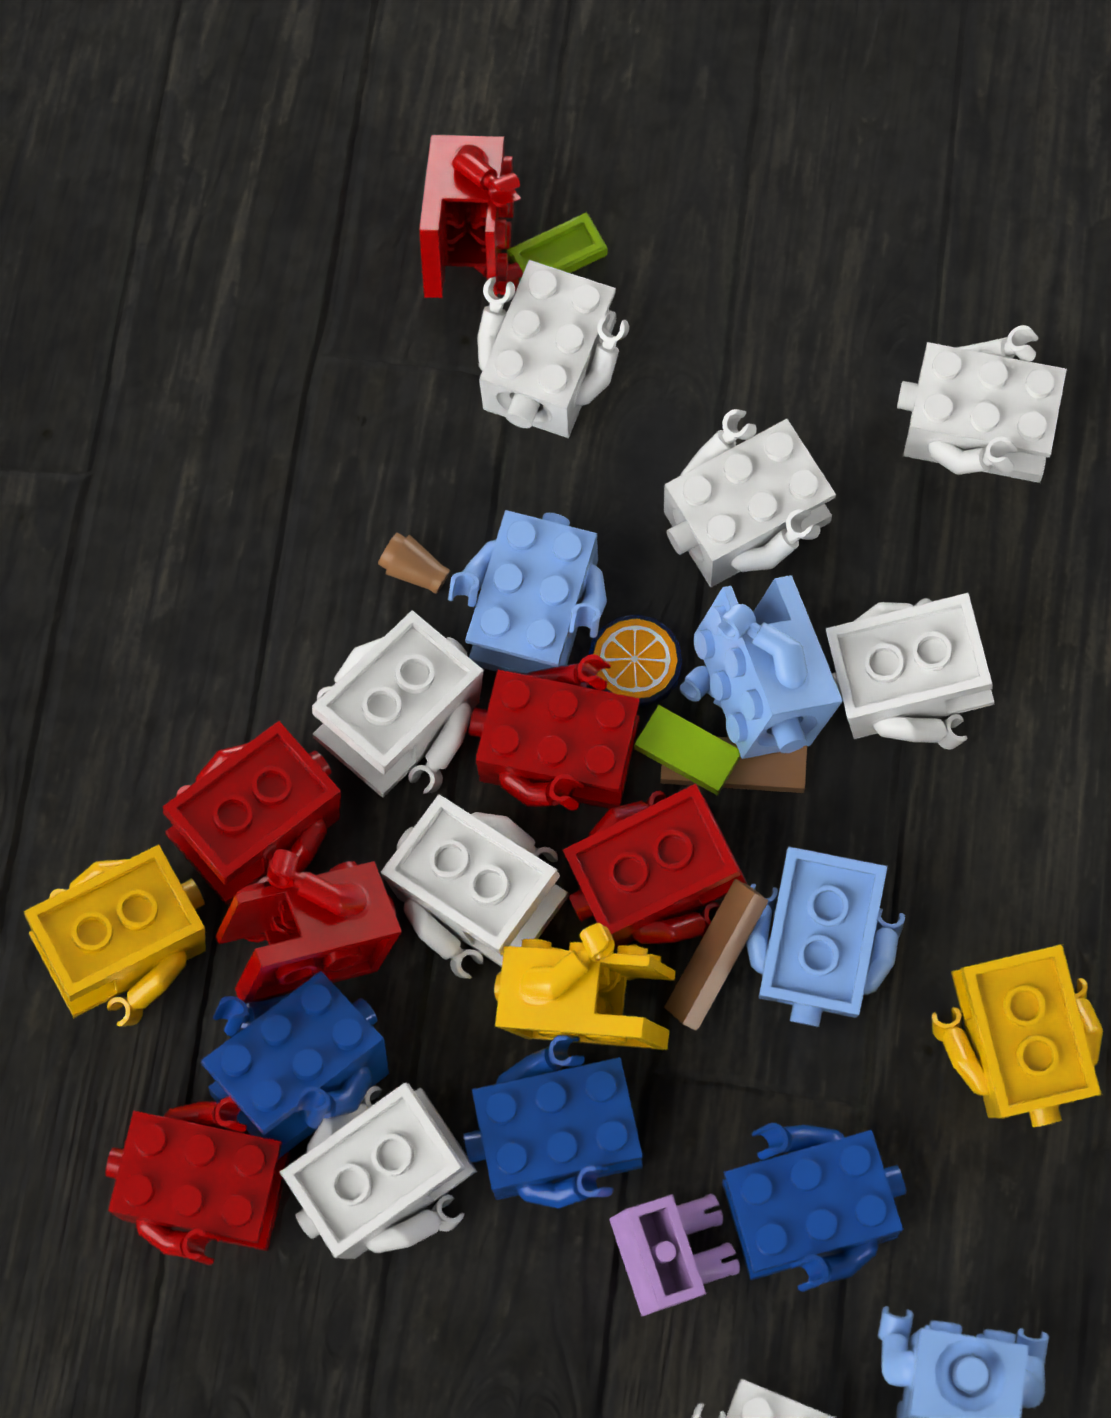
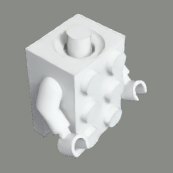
M529 260L516 292L514 284L510 281L506 285L504 297L498 298L493 291L496 277L487 280L483 288L484 296L490 302L489 306L484 307L477 338L479 367L482 370L479 381L483 410L504 416L510 423L518 427L530 428L534 426L569 438L581 406L588 405L610 384L619 353L616 343L627 336L629 324L627 320H622L618 335H611L616 322V312L610 311L609 308L616 293V288ZM513 298L510 307L506 312L503 309L504 303L509 302Z
M1025 325L1014 328L1008 337L955 348L927 342L918 384L902 381L897 408L912 411L903 456L939 463L957 475L982 471L1040 483L1046 457L1050 458L1067 369L1030 362L1035 358L1036 352L1030 345L1025 344L1037 341L1039 337L1030 327ZM1014 355H1016L1020 360L1013 359Z
M739 409L729 411L724 416L722 422L724 430H719L700 448L682 471L681 476L664 484V514L673 526L667 530L668 538L679 555L687 551L689 552L710 587L739 572L773 569L799 546V539L813 540L820 534L821 527L831 523L832 514L825 503L834 499L836 494L788 419L755 435L757 429L754 424H746L741 431L737 429L738 421L746 415V411ZM737 439L746 440L736 446Z
M969 593L933 602L928 598H924L914 606L910 603L879 602L853 622L826 628L836 672L832 673V676L844 702L847 719L854 739L878 733L885 738L909 742L938 743L944 749L951 750L968 739L965 735H955L951 728L957 727L964 722L963 717L959 713L995 705L991 691L993 689ZM950 716V717H948V718H947L946 720H944V721H942L941 719H938V718Z
M412 610L384 637L355 647L334 677L336 683L332 687H324L318 692L317 702L312 705V714L323 724L313 733V738L382 798L408 773L409 782L416 783L424 771L429 774L430 783L423 793L436 792L440 788L443 778L439 769L447 768L462 745L471 720L472 709L480 702L484 670L468 657L466 650L458 641L451 637L445 638ZM424 757H426L427 763L425 765L416 766Z
M440 794L415 827L408 828L402 834L397 844V851L380 872L396 897L404 902V913L418 937L443 959L451 958V969L460 978H472L461 967V961L466 955H470L478 964H483V956L481 955L483 954L502 967L504 946L521 947L522 939H538L569 897L567 891L555 884L560 877L557 869L538 858V855L541 853L549 861L557 862V853L549 847L536 848L534 846L535 840L506 816L481 812L469 814ZM460 940H462L475 950L460 948Z
M403 1083L372 1105L370 1101L377 1098L382 1089L377 1086L371 1087L355 1112L328 1119L323 1118L321 1125L317 1128L307 1145V1153L280 1172L303 1207L301 1211L295 1214L298 1223L311 1239L320 1234L335 1258L355 1259L368 1249L375 1253L411 1247L437 1233L438 1230L446 1232L453 1230L463 1219L464 1213L459 1214L455 1218H448L443 1214L442 1208L449 1205L454 1199L453 1196L445 1194L473 1175L477 1170L472 1163H469L467 1155L422 1088L414 1092L410 1084ZM438 1200V1202L434 1205L432 1210H424L429 1205Z

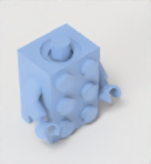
M505 510L497 539L487 542L466 565L463 572L454 574L450 581L448 600L453 601L455 596L465 595L469 597L468 606H475L465 639L467 644L473 645L469 656L473 662L481 668L496 672L499 669L526 675L532 671L567 665L579 626L590 628V637H597L600 617L607 604L603 573L597 567V533L569 526L570 521L566 517L556 513H544L542 519Z
M792 575L774 578L754 611L744 604H738L732 586L722 587L694 633L695 651L698 657L704 660L706 666L694 668L685 677V681L680 685L681 693L687 699L694 702L699 701L706 693L715 698L713 703L723 709L726 717L727 734L730 740L736 743L742 759L776 752L790 753L806 745L810 746L843 700Z
M788 847L779 895L778 889L773 887L772 896L766 898L768 899V904L746 942L751 967L756 972L762 974L759 992L760 999L793 1005L790 1021L815 1027L820 1026L822 1011L853 1018L859 1016L863 995L876 992L895 964L898 939L905 921L903 913H899L897 923L894 924L886 923L881 917L883 909L880 908L887 866ZM751 884L750 887L755 890L756 884ZM774 911H775V916H774V921H773L771 936H770V938H769V931H770V925H771L772 914H773Z
M889 1306L883 1308L878 1336L882 1340V1374L889 1384L904 1387L903 1400L898 1402L896 1418H1021L1022 1407L1034 1408L1042 1401L1045 1388L1044 1363L1049 1340L1047 1333L1042 1332L1041 1339H1032L1025 1336L1024 1329L1020 1328L1015 1344L1016 1335L1012 1333L983 1330V1334H977V1337L961 1335V1325L942 1321H930V1325H925V1329L920 1328L910 1337L913 1312L906 1310L905 1317H898L888 1312Z

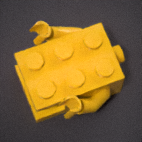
M159 844L130 859L96 861L70 883L69 889L53 890L49 899L24 911L25 918L32 929L29 932V936L73 1018L108 1001V1011H116L122 1008L123 1005L125 1006V1017L117 1022V1026H133L137 1024L143 1016V1009L167 990L185 968L187 960L206 951L205 927L195 910L205 904L203 897L193 879L182 884L180 883ZM128 991V992H127V997H116V996H118V995H120V994H122V993Z
M600 923L593 924L581 931L579 935L582 942H571L569 950L551 947V942L537 939H522L521 947L504 946L502 970L497 974L494 987L495 998L498 1001L496 1027L526 1039L552 1041L557 1036L568 1035L580 1038L579 1041L574 1043L668 1050L670 1030L644 1017L623 1016L627 980L644 978L675 981V970L661 963L660 956L648 954V949L639 947L637 944L618 946L617 953L614 954L615 944L609 929L606 926L603 927Z
M1062 944L964 967L951 972L961 1011L956 1007L951 1008L953 1022L950 1024L941 1023L937 1018L936 1012L932 1014V1032L935 1038L943 1042L952 1066L973 1093L983 1096L988 1118H1005L1029 1112L1032 1126L1039 1127L1062 1121L1058 1107L1059 1104L1101 1095L1094 1067L1099 1059L1103 1029L1091 1002L1086 999L1088 986L1085 979L1077 978V993H1074ZM962 1017H963V1021H964L966 1033H965V1031L962 1029Z

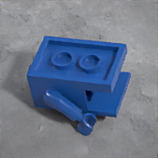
M322 971L318 972L293 992L266 1000L245 1003L234 996L222 998L213 1019L228 1020L224 1031L231 1038L201 1060L203 1067L216 1080L208 1087L213 1099L216 1102H220L225 1097L230 1096L241 1109L236 1121L247 1125L246 1131L243 1132L244 1134L281 1141L282 1146L279 1159L316 1131L321 1125L323 1118L328 1119L355 1112L367 1091L389 1074L384 1038L372 1026L378 1022L375 1012L362 998L357 999L351 1004Z
M560 1035L552 1040L549 1047L524 1057L502 1073L495 1085L472 1089L480 1130L463 1134L469 1163L486 1160L492 1191L496 1200L519 1195L525 1202L562 1208L588 1199V1197H609L612 1195V1188H597V1178L643 1168L641 1160L643 1156L621 1057L581 1066L584 1063V1056H568L569 1045L579 1041L580 1038L578 1036ZM562 1066H572V1067H573V1068H569V1069H564V1070L557 1071V1070L561 1069Z
M770 1123L752 1132V1137L761 1135L768 1141L769 1148L757 1153L758 1158L763 1161L724 1172L725 1179L722 1180V1185L750 1280L802 1267L806 1270L809 1279L808 1282L797 1287L800 1292H805L823 1283L850 1278L876 1256L878 1244L896 1239L903 1230L893 1198L906 1194L904 1180L898 1165L883 1167L872 1130L844 1137L836 1129L808 1125L782 1127L777 1123ZM779 1153H788V1154H785V1155H781V1156H778V1157H774V1158L768 1159V1158H770V1157H772V1156H774V1155H776V1154H779Z

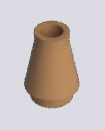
M398 532L392 537L378 562V565L387 569L386 575L426 588L435 594L439 592L451 572L410 534L404 537Z

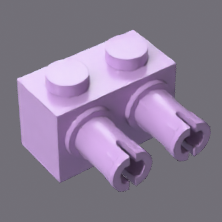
M713 1194L705 1195L703 1198L678 1206L675 1204L673 1195H669L626 1209L609 1218L641 1316L706 1294L703 1284L739 1273L738 1259L726 1263L721 1262V1259L736 1254L730 1243L726 1242L721 1246L693 1255L686 1236L713 1226H720L723 1223L721 1210L709 1214L704 1213V1211L719 1205Z

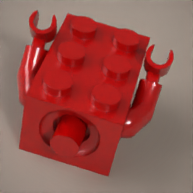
M431 135L419 228L424 298L443 297L446 266L474 267L487 280L496 277L493 291L497 297L498 293L505 295L506 285L510 281L514 284L515 291L520 283L518 278L523 276L522 269L516 262L508 264V253H502V249H510L511 222H507L505 218H513L514 202L521 200V197L515 191V188L520 187V181L517 175L513 173V156H505L504 137Z
M595 654L587 655L578 664L532 671L526 675L498 669L488 710L474 707L469 725V735L481 737L476 756L480 782L501 786L503 790L528 807L556 806L561 804L568 810L573 811L577 810L579 802L608 809L621 806L640 722V716L637 715L640 698L602 691L606 689L608 682L596 675L601 669L611 668V664ZM589 684L595 689L587 688L586 686Z
M278 721L249 743L217 751L196 776L194 784L179 788L177 796L163 806V814L173 824L165 833L225 905L233 900L235 894L246 886L256 882L263 883L265 887L271 885L268 878L264 876L267 875L269 862L273 859L274 852L278 849L288 850L296 854L299 858L296 872H304L324 840L327 828L340 819L341 790L329 778L332 771L323 756L317 751L308 754L283 724Z
M696 783L665 798L664 792L655 791L646 802L636 801L613 807L606 812L590 831L589 837L563 849L581 890L569 895L577 916L581 922L594 916L597 923L602 924L603 927H608L616 950L618 946H625L635 940L641 944L676 943L700 935L704 936L711 923L709 916L715 914L720 907L714 901L726 896L735 879L747 884L706 799L703 798ZM706 906L700 913L694 912Z
M276 850L273 859L269 862L267 878L272 886L265 887L263 883H256L239 890L235 894L216 934L218 944L243 938L250 942L268 941L269 945L255 948L235 987L237 997L245 1003L288 994L320 971L332 983L377 972L402 931L396 918L393 900L387 895L375 861L357 865L354 861L344 862L333 867L327 873L315 875L311 872H296L299 861L298 856L288 850Z
M230 1096L225 1097L220 1102L202 1101L170 1108L163 1117L133 1111L124 1149L113 1147L107 1159L106 1177L116 1179L108 1211L122 1221L135 1223L138 1234L165 1255L189 1258L206 1265H212L214 1259L204 1255V1248L211 1240L268 1251L285 1180L280 1172L288 1166L291 1152H287L279 1159L282 1146L281 1141L242 1133L246 1131L247 1125L236 1121L241 1109ZM215 1127H227V1128H229V1129H232V1130H235V1131H238V1132L229 1131V1130L220 1129V1128H215Z

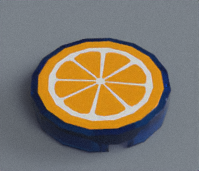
M638 614L618 617L600 629L597 637L592 640L589 655H598L611 664V668L601 669L596 675L608 682L606 689L602 691L640 698L638 708H644L645 705L653 704L656 701L658 703L667 698L678 684L683 661L680 643L670 628L655 618Z

